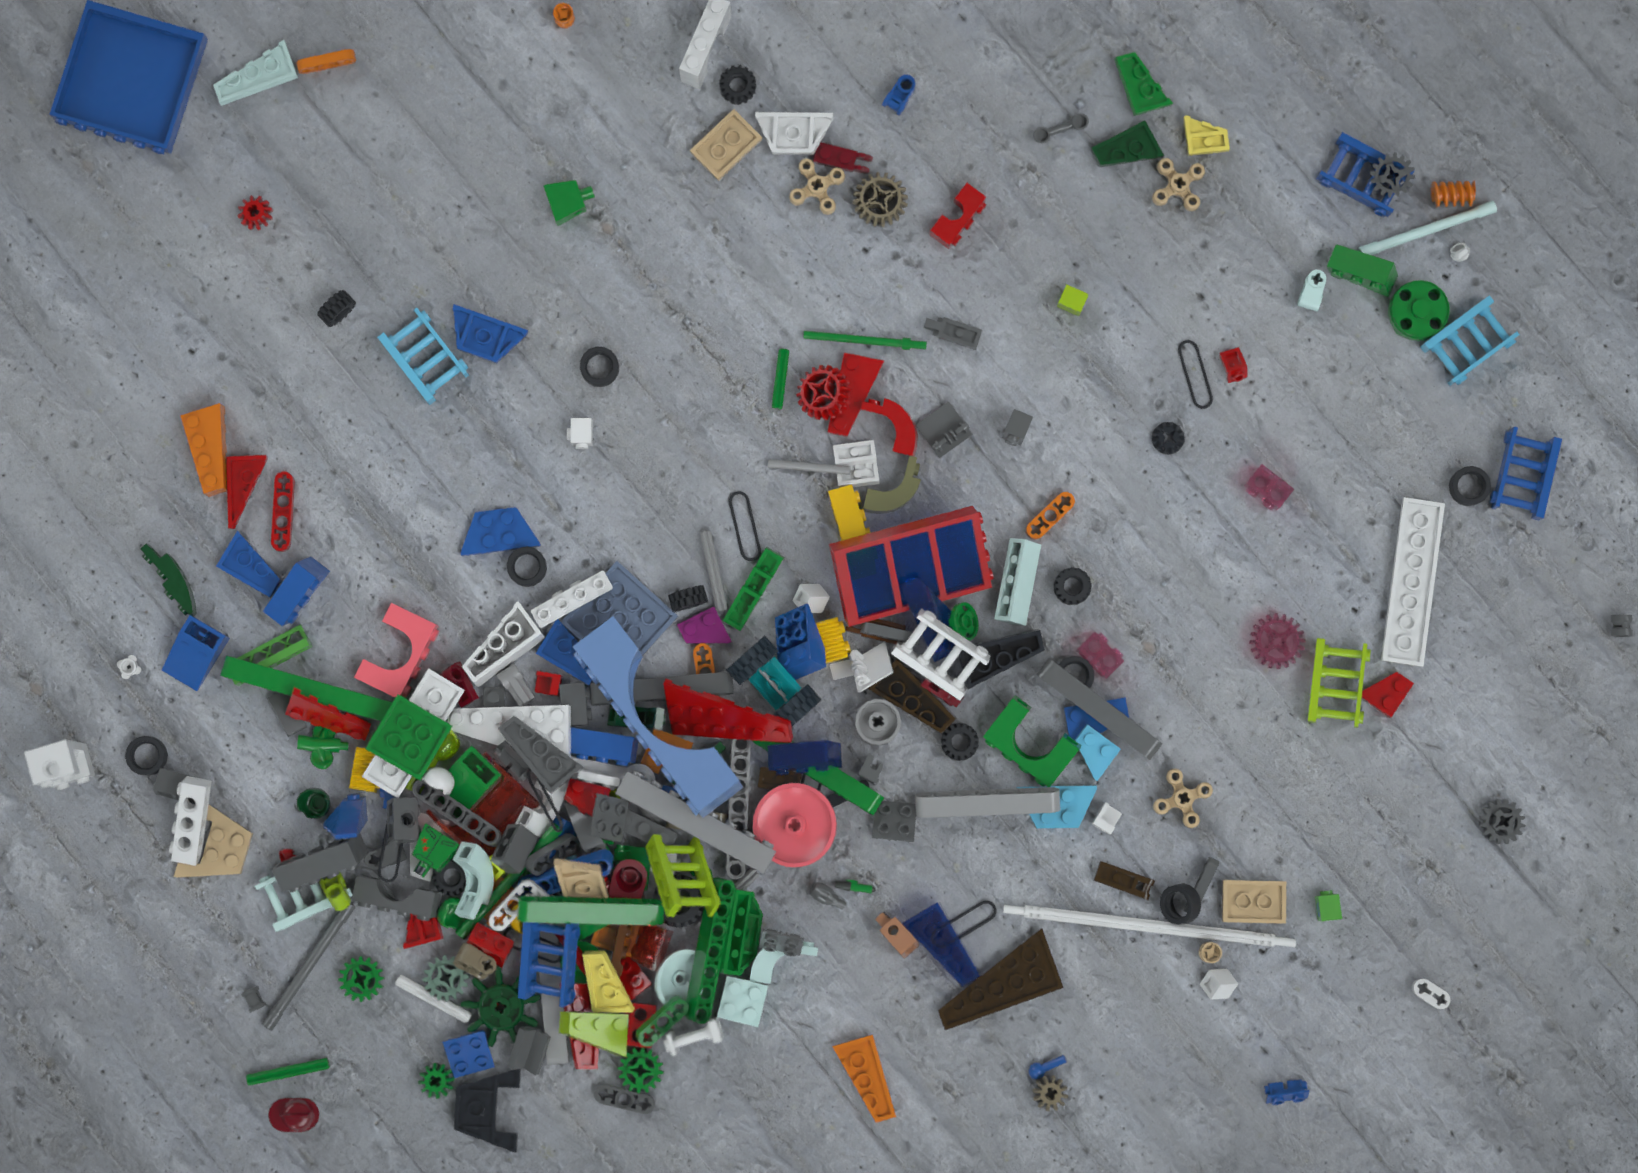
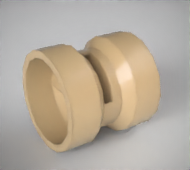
M1205 942L1199 947V957L1204 962L1216 963L1222 956V949L1216 943Z

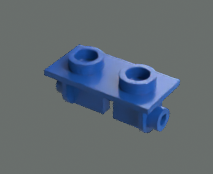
M1302 1079L1287 1081L1288 1089H1284L1283 1082L1268 1083V1086H1264L1265 1095L1269 1094L1266 1098V1104L1280 1105L1284 1101L1293 1100L1295 1103L1304 1101L1308 1098L1310 1092L1309 1089L1305 1090L1307 1089V1082L1302 1081Z

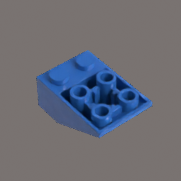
M806 603L775 617L776 645L778 649L777 660L788 673L797 680L825 668V647L809 604Z
M189 615L177 635L162 671L198 692L230 638L196 617Z

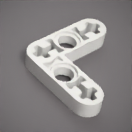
M529 879L523 880L493 911L489 918L491 928L501 931L517 916L518 909L510 910L507 903L510 900L518 901L519 896L524 891L523 886L528 887L530 885L532 887V894L528 892L524 896L550 895L534 881ZM505 911L507 915L503 918L502 922L504 924H495V916L499 918ZM549 923V924L564 927V926H566L567 923Z

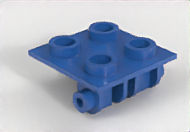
M484 1030L443 1041V1046L455 1078L495 1067L487 1043V1034Z

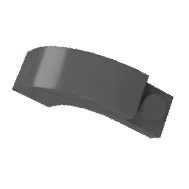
M564 800L572 825L585 854L587 855L602 849L607 850L602 838L589 835L592 817L587 813L584 815L576 806Z

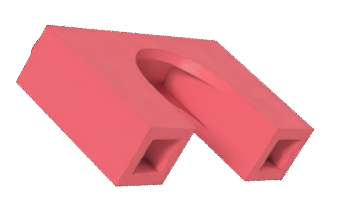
M391 603L382 622L404 632L409 637L412 644L411 657L403 667L395 670L383 669L363 659L354 678L395 698L397 694L407 698L411 690L409 685L412 679H416L421 670L419 665L422 660H426L430 652L428 647L431 641L434 642L439 634V630H437L439 626Z

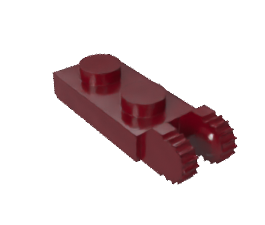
M820 142L813 162L832 168H841L852 173L854 171L869 174L870 168L855 165L856 159L872 162L873 156Z

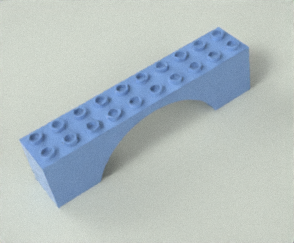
M611 617L573 646L576 651L573 655L583 669L586 666L588 667L586 672L595 684H601L598 688L608 701L610 699L613 700L610 704L618 715L626 717L623 721L631 732L635 733L637 731L638 735H636V738L645 750L648 748L651 750L648 754L657 766L662 764L663 768L661 771L669 782L675 781L674 788L682 799L688 798L689 801L686 803L695 816L700 814L704 818L743 788L739 779L714 747L703 750L678 748L655 737L641 723L635 708L633 688L636 671L643 656L614 617Z

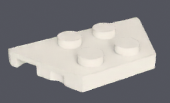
M755 112V116L773 154L814 155L834 119L833 113Z

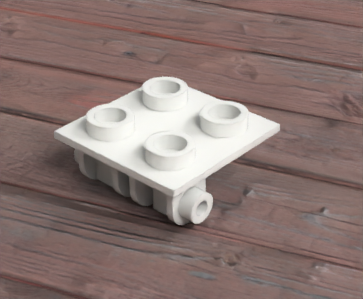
M885 641L864 654H861L858 650L850 652L849 659L851 660V667L859 693L893 673Z

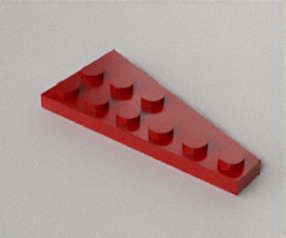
M665 679L663 682L673 735L791 743L793 740L791 721L769 713L761 714L753 711V708L745 706V708L737 706L734 701L705 691L703 693L693 691L690 686H679L673 684V681Z

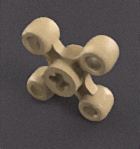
M1168 158L1161 159L1158 162L1157 170L1167 178L1168 185L1166 188L1158 189L1153 193V203L1157 206H1163L1174 195L1182 198L1184 208L1187 211L1197 210L1200 205V199L1197 195L1190 192L1189 185L1191 182L1201 180L1204 177V166L1195 163L1189 168L1187 173L1182 174L1175 171L1172 160ZM1162 165H1167L1168 169H1164ZM1194 170H1198L1200 174H1195ZM1177 181L1180 182L1181 188H1177ZM1161 195L1164 199L1160 200L1157 196ZM1189 201H1194L1195 205H1191Z
M801 160L798 169L807 178L808 182L804 188H796L790 192V202L795 206H799L808 197H814L819 200L820 210L823 214L830 215L834 213L836 204L827 195V189L832 185H840L844 182V171L841 168H833L827 176H818L815 173V165L812 160ZM808 165L810 168L804 169L803 166ZM839 174L841 177L836 179L833 176ZM819 183L820 187L818 190H814V186ZM795 195H800L801 198H800V199H795L794 196H795ZM830 204L831 208L827 209L824 205Z
M1171 769L1166 774V780L1173 787V795L1168 799L1159 798L1155 800L1153 810L1157 814L1163 815L1171 808H1179L1183 813V824L1187 828H1195L1198 826L1200 818L1194 812L1192 804L1197 798H1209L1213 793V787L1207 782H1202L1194 789H1187L1183 785V773L1179 769ZM1173 773H1176L1178 776L1176 781L1171 777ZM1202 787L1207 788L1206 794L1201 792ZM1185 793V798L1188 800L1181 804V799L1178 798V795ZM1159 803L1164 804V810L1158 808ZM1190 816L1194 818L1193 824L1188 822Z

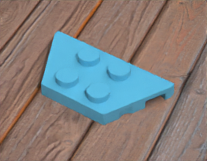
M1036 786V787H1016V788H1041V787H1043V786ZM1051 786L1060 790V811L1055 813L1029 814L1036 829L1079 828L1097 790V786Z

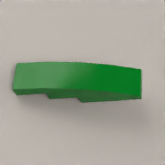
M768 547L765 548L723 619L725 623L739 631L743 629L785 558L784 556Z

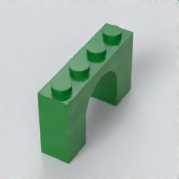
M1014 695L986 731L983 738L986 739L987 745L1002 751L1001 754L1009 761H1015L1021 771L1026 774H1032L1039 785L1051 787L1082 745L1064 733L1053 749L1047 754L1030 756L1024 753L1016 743L1015 731L1030 711L1031 706L1017 695Z

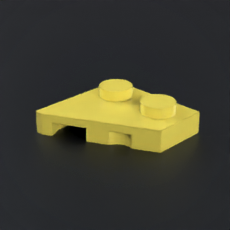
M1188 115L1183 117L1188 156L1228 152L1230 150L1227 129L1219 126L1214 127L1204 121L1194 120Z

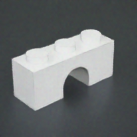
M536 781L534 787L542 792V802L553 821L556 814L539 782ZM569 781L552 794L546 789L558 813L565 798ZM541 805L535 809L524 806L515 823L523 825L538 837H541L551 826Z

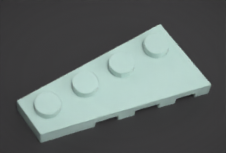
M285 40L279 42V45L274 49H268L262 53L263 56L257 60H251L245 64L246 67L238 72L234 71L213 85L221 106L298 78Z

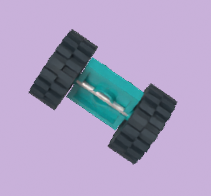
M763 636L728 667L726 671L739 685L748 679L775 709L776 712L773 715L791 721L792 727L822 699L809 684L802 688L782 664L773 657L778 652V649L766 636Z

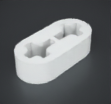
M1417 979L1413 982L1412 992L1418 998L1437 1009H1445L1449 1006L1450 996L1446 991L1426 979ZM1425 983V988L1430 991L1429 994L1426 992L1419 993L1418 984L1423 985ZM1443 994L1444 1004L1439 1003L1437 1005V999L1432 997V995L1441 996Z

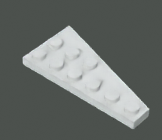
M570 705L453 709L448 717V723L453 726L450 731L499 745L506 739L498 728L510 718L516 716L571 758Z

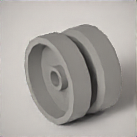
M874 699L867 701L859 708L855 717L857 735L862 741L872 746H882L890 743L900 730L901 718L899 712L892 703L886 700ZM874 720H881V726H874Z

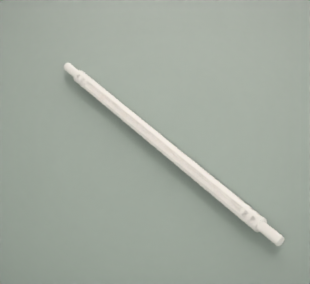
M1004 905L1003 913L1024 915V918L1274 947V945L1295 947L1296 939L1275 937V934L1190 924L1175 925L1165 921L1025 905V907Z

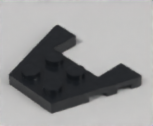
M521 1069L507 1071L457 1086L454 1130L516 1153L518 1133L496 1132L498 1088H520Z

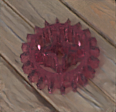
M1278 613L1273 615V620L1270 615H1266V622L1262 618L1258 620L1261 627L1256 624L1253 626L1257 633L1250 632L1249 634L1255 638V640H1250L1249 644H1255L1256 646L1250 649V651L1258 652L1254 658L1257 660L1262 657L1261 665L1269 661L1268 668L1270 669L1274 663L1277 670L1281 669V663L1285 668H1288V661L1292 664L1296 663L1293 656L1301 658L1302 655L1297 650H1305L1304 646L1299 645V643L1306 642L1305 638H1299V635L1304 634V631L1297 632L1296 628L1300 624L1297 623L1293 626L1294 618L1291 617L1286 621V614H1283L1280 620ZM1270 625H1281L1287 630L1283 633H1277L1274 629L1270 628ZM1263 631L1267 633L1266 636L1268 637V644L1264 648L1261 644ZM1284 635V637L1281 639V642H1279L1281 643V646L1277 644L1270 647L1274 641L1273 637L1280 638ZM1290 635L1293 638L1291 652H1289L1286 640ZM1275 649L1283 653L1285 657L1274 658L1267 653Z

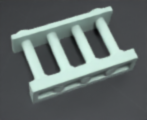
M271 875L260 879V884L255 886L256 890L265 888L277 914V922L272 924L275 932H280L332 907L327 897L323 895L319 884L316 883L310 885L316 898L314 900L316 904L310 907L304 904L298 890L290 893L297 907L295 909L297 913L289 916L288 913H285L272 885L277 882L275 877L271 878ZM347 888L349 897L351 898L353 895V889Z

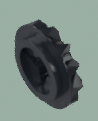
M1173 422L1159 424L1152 433L1153 446L1162 454L1170 455L1178 452L1185 442L1184 432L1179 425ZM1174 432L1172 437L1173 442L1168 441L1167 443L1165 442V444L1163 445L1162 443L1165 439L1163 433H1166L1168 435Z

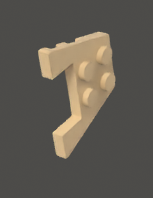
M208 805L207 820L212 821L201 863H198L196 866L178 863L174 877L241 874L253 833L216 808Z

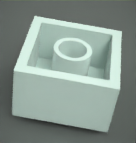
M727 975L717 1017L758 1027L768 985Z

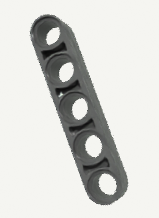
M418 780L414 783L413 793L417 798L490 847L498 845L502 832L449 795H444L440 789L431 787L425 780ZM427 785L428 792L425 795H420L421 787ZM440 797H444V805L437 807V800ZM461 808L462 815L459 818H454V811ZM474 820H478V828L475 830H471V822ZM495 831L496 838L488 842L487 835Z

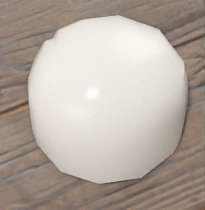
M430 768L422 778L431 787L443 790L444 795H450L454 787L452 774L444 768Z

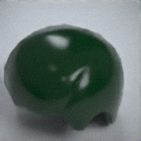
M308 788L301 792L297 798V809L303 812L306 818L320 819L328 813L331 807L329 795L321 788Z

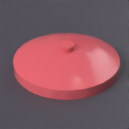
M789 783L772 789L760 800L753 816L755 840L760 843L765 840L773 844V850L776 853L772 861L786 867H803L818 861L829 851L836 836L837 820L830 801L819 790L805 784Z

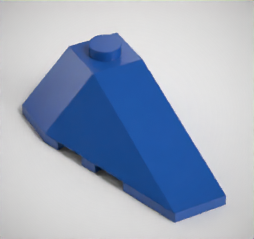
M358 793L347 795V798H344L325 820L323 828L327 829V832H331V836L335 839L357 837L368 821L366 796H360Z

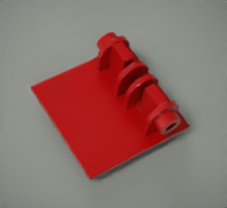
M626 956L625 959L622 958L620 961L623 966V972L619 979L630 1000H634L636 996H639L641 992L649 988L652 983L633 957Z

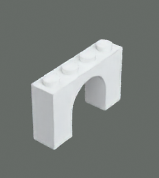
M708 1L679 68L682 83L700 90L708 72L707 62L718 33L724 35L731 19V5L729 1Z

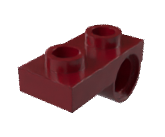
M459 661L452 664L439 675L465 690L458 700L460 707L463 708L479 697L463 669V665Z

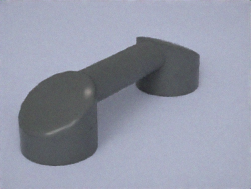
M1079 113L1074 115L1071 121L1051 128L1039 127L1034 131V139L1037 143L1043 144L1048 142L1051 136L1073 128L1075 130H1083L1088 126L1089 119L1085 114Z

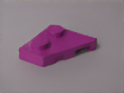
M714 606L677 624L686 644L732 643Z

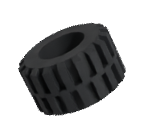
M673 875L676 880H695L686 875ZM658 887L655 888L652 899L661 900ZM680 888L686 890L691 897H702L699 888ZM690 906L686 912L676 913L674 917H667L664 910L663 923L676 928L689 926L701 917L704 906Z

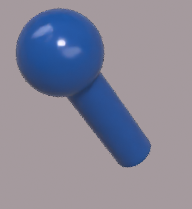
M1061 1055L1043 1064L1037 1062L1031 1064L1028 1069L1030 1077L1041 1079L1046 1071L1067 1063L1066 1057Z

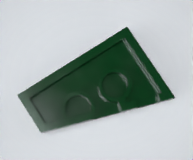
M1146 120L1090 149L1099 167L1164 158V154Z

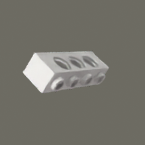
M187 776L178 784L177 795H180L174 810V814H177V819L172 826L174 841L171 842L169 853L172 854L171 861L196 866L201 860L211 780ZM188 798H193L196 804L190 803ZM185 817L192 819L193 824L188 823ZM183 837H187L191 843H186Z

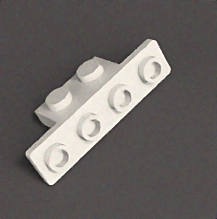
M601 571L583 582L581 580L574 582L570 585V589L564 592L560 590L554 593L552 599L533 608L531 613L538 626L543 628L613 589V586L605 572Z
M571 756L574 761L584 767L572 778L591 784H603L602 787L610 788L613 791L615 787H619L621 784L623 773L627 769L621 766L577 759Z

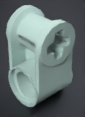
M1313 270L1306 277L1297 306L1313 311L1319 310L1326 283V275L1323 271ZM1315 276L1317 277V281H1319L1316 285L1314 284V280H1312Z

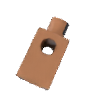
M884 911L875 919L882 927L879 931L904 959L920 946L917 940L896 917L891 919ZM893 929L898 930V933L896 935L891 934V931Z

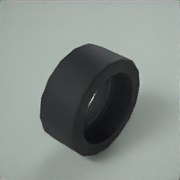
M596 346L588 349L583 354L580 360V371L588 384L594 387H604L616 380L619 374V363L616 355L610 349ZM596 355L606 356L612 364L609 375L602 379L592 377L587 369L589 360Z
M1466 466L1458 470L1451 477L1449 483V491L1453 500L1464 506H1475L1484 501L1491 489V482L1487 473L1475 466ZM1466 474L1475 475L1481 481V492L1474 498L1464 497L1458 490V482Z
M528 546L520 547L508 557L507 573L518 585L524 587L535 586L545 577L547 571L546 560L537 549ZM528 554L537 559L539 570L534 577L524 579L515 572V562L522 555Z
M1070 656L1058 664L1062 668L1070 664L1081 665L1086 671V681L1084 684L1091 688L1094 682V670L1086 659L1080 656Z
M151 736L135 738L128 745L125 754L128 767L133 772L146 776L157 774L160 768H164L168 758L166 746L162 741ZM146 743L155 746L159 753L157 763L150 768L140 767L134 758L136 749Z
M1182 883L1169 886L1163 891L1160 897V908L1166 920L1172 924L1181 925L1192 922L1198 917L1201 912V900L1196 889L1191 885ZM1176 892H1180L1187 900L1188 909L1185 916L1178 914L1174 908L1173 899Z

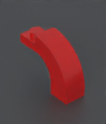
M884 398L883 406H880V401L869 399L868 402L862 401L861 410L884 415L894 424L896 438L893 452L915 457L918 434L910 414L901 405Z

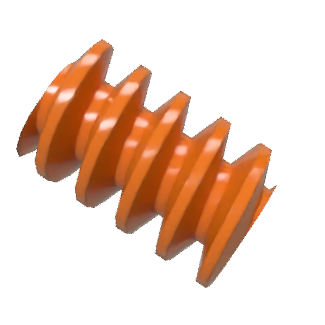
M1441 181L1439 185L1436 182H1432L1431 201L1435 202L1436 207L1440 206L1441 201H1443L1445 207H1448L1449 201L1452 202L1453 207H1456L1457 201H1460L1461 207H1464L1465 201H1468L1469 207L1473 205L1476 195L1475 181L1471 184L1469 181H1464L1463 185L1461 181H1456L1455 185L1452 181H1448L1447 185L1444 181Z

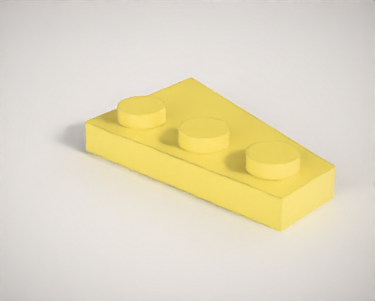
M585 951L583 953L592 1012H633L635 1008L606 951Z

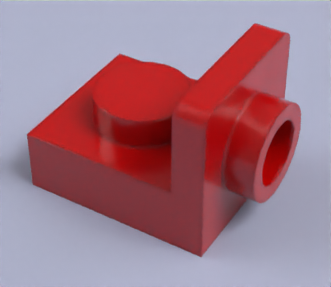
M1239 347L1219 353L1220 360L1227 374L1228 383L1239 382L1248 377L1247 364Z

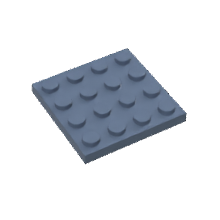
M616 561L605 573L613 589L568 613L561 623L582 640L611 617H614L643 656L679 616Z

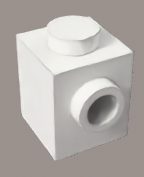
M571 418V428H567V440H571L572 446H576V449H588V446H593L592 418Z

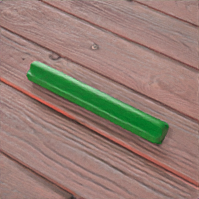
M328 1058L261 1071L246 1075V1082L248 1086L313 1073L329 1069L330 1064Z

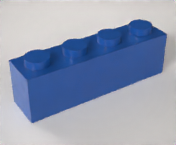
M571 727V754H576L577 759L588 760L590 756L596 757V762L608 763V760H615L616 765L628 766V763L635 764L639 743L637 738Z

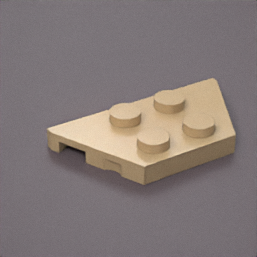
M554 859V867L564 897L608 898V891L600 865Z

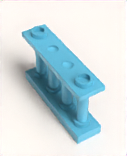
M1490 295L1420 347L1424 353L1429 350L1432 353L1435 352L1454 378L1448 382L1449 386L1453 383L1457 385L1467 379L1466 374L1502 347L1508 349L1516 343L1514 338L1520 335L1518 332H1515L1509 336L1494 317L1489 307L1494 303ZM1478 314L1481 317H1485L1503 342L1495 348L1491 346L1474 324L1475 320L1473 318ZM1460 327L1468 328L1487 353L1479 360L1473 356L1457 335L1459 334L1457 330ZM1445 338L1454 343L1471 365L1463 372L1459 371L1441 347V341Z
M415 308L414 311L418 316L415 320L394 336L390 335L387 337L385 333H382L377 338L428 404L431 405L436 401L433 397L436 393L435 391L459 372H462L465 378L469 376L466 372L468 366L462 359H456L428 323L431 319L424 310L420 312L418 308ZM424 323L431 333L406 352L399 353L396 349L398 342ZM434 340H437L443 349L419 368L415 367L412 369L408 364L411 361L410 359ZM449 356L455 363V366L430 385L429 383L424 385L420 380L423 378L422 375Z

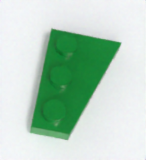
M1135 52L1121 55L1114 59L1134 116L1169 107L1173 104L1171 99L1167 98L1162 92V87L1159 83L1153 80L1149 74L1150 71Z

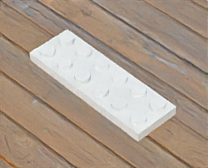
M428 668L409 701L446 722L465 690ZM375 755L362 777L399 798L412 776Z

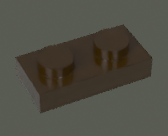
M760 767L758 788L772 790L784 784H801L802 772Z

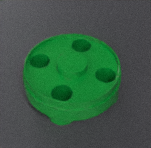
M1423 280L1411 281L1401 286L1391 297L1388 306L1389 320L1396 334L1414 341L1427 340L1439 333L1445 327L1450 312L1449 301L1442 289L1431 282ZM1399 293H1406L1408 301L1401 300ZM1428 293H1435L1437 295V300H1431L1428 296ZM1431 320L1437 322L1438 329L1431 328L1429 322ZM1401 321H1406L1409 324L1408 330L1401 327Z

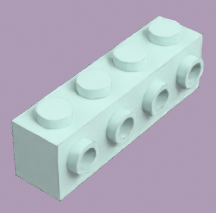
M1010 538L995 620L1026 626L1041 544L1026 539Z

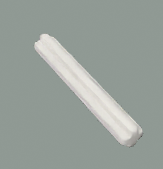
M403 975L397 978L395 984L464 1023H468L471 1019V1012L453 1002H446L443 997L440 1001H437L436 994L433 997L429 995L431 990H425V987Z

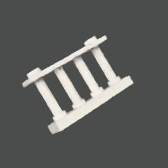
M921 608L917 619L921 622L906 643L898 641L895 644L891 654L958 700H961L967 689L964 682L979 662L985 665L988 664L990 655L982 646L977 647L936 619L935 614L931 611H924ZM929 626L938 634L923 655H919L913 651L912 647ZM947 638L955 646L941 666L936 667L930 663L929 659L943 640ZM964 650L973 657L958 678H952L948 675L947 670L960 652Z
M718 1017L711 1018L705 1028L678 1036L672 1030L666 1035L667 1039L664 1040L667 1053L671 1052L672 1056H675L680 1051L679 1047L706 1038L708 1040L713 1039V1043L720 1042L724 1038L720 1020Z

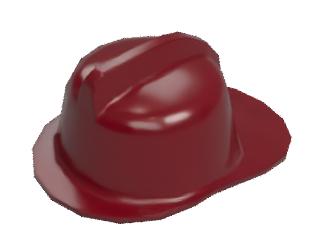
M626 859L617 864L610 884V898H642L647 880V872L641 862L634 859Z
M307 1098L279 1099L272 1104L268 1114L269 1122L273 1128L281 1132L309 1131L315 1127L320 1115L315 1102Z

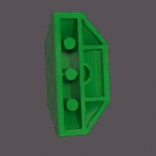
M735 889L720 966V973L741 976L744 970L757 957L763 913L755 899L754 892Z

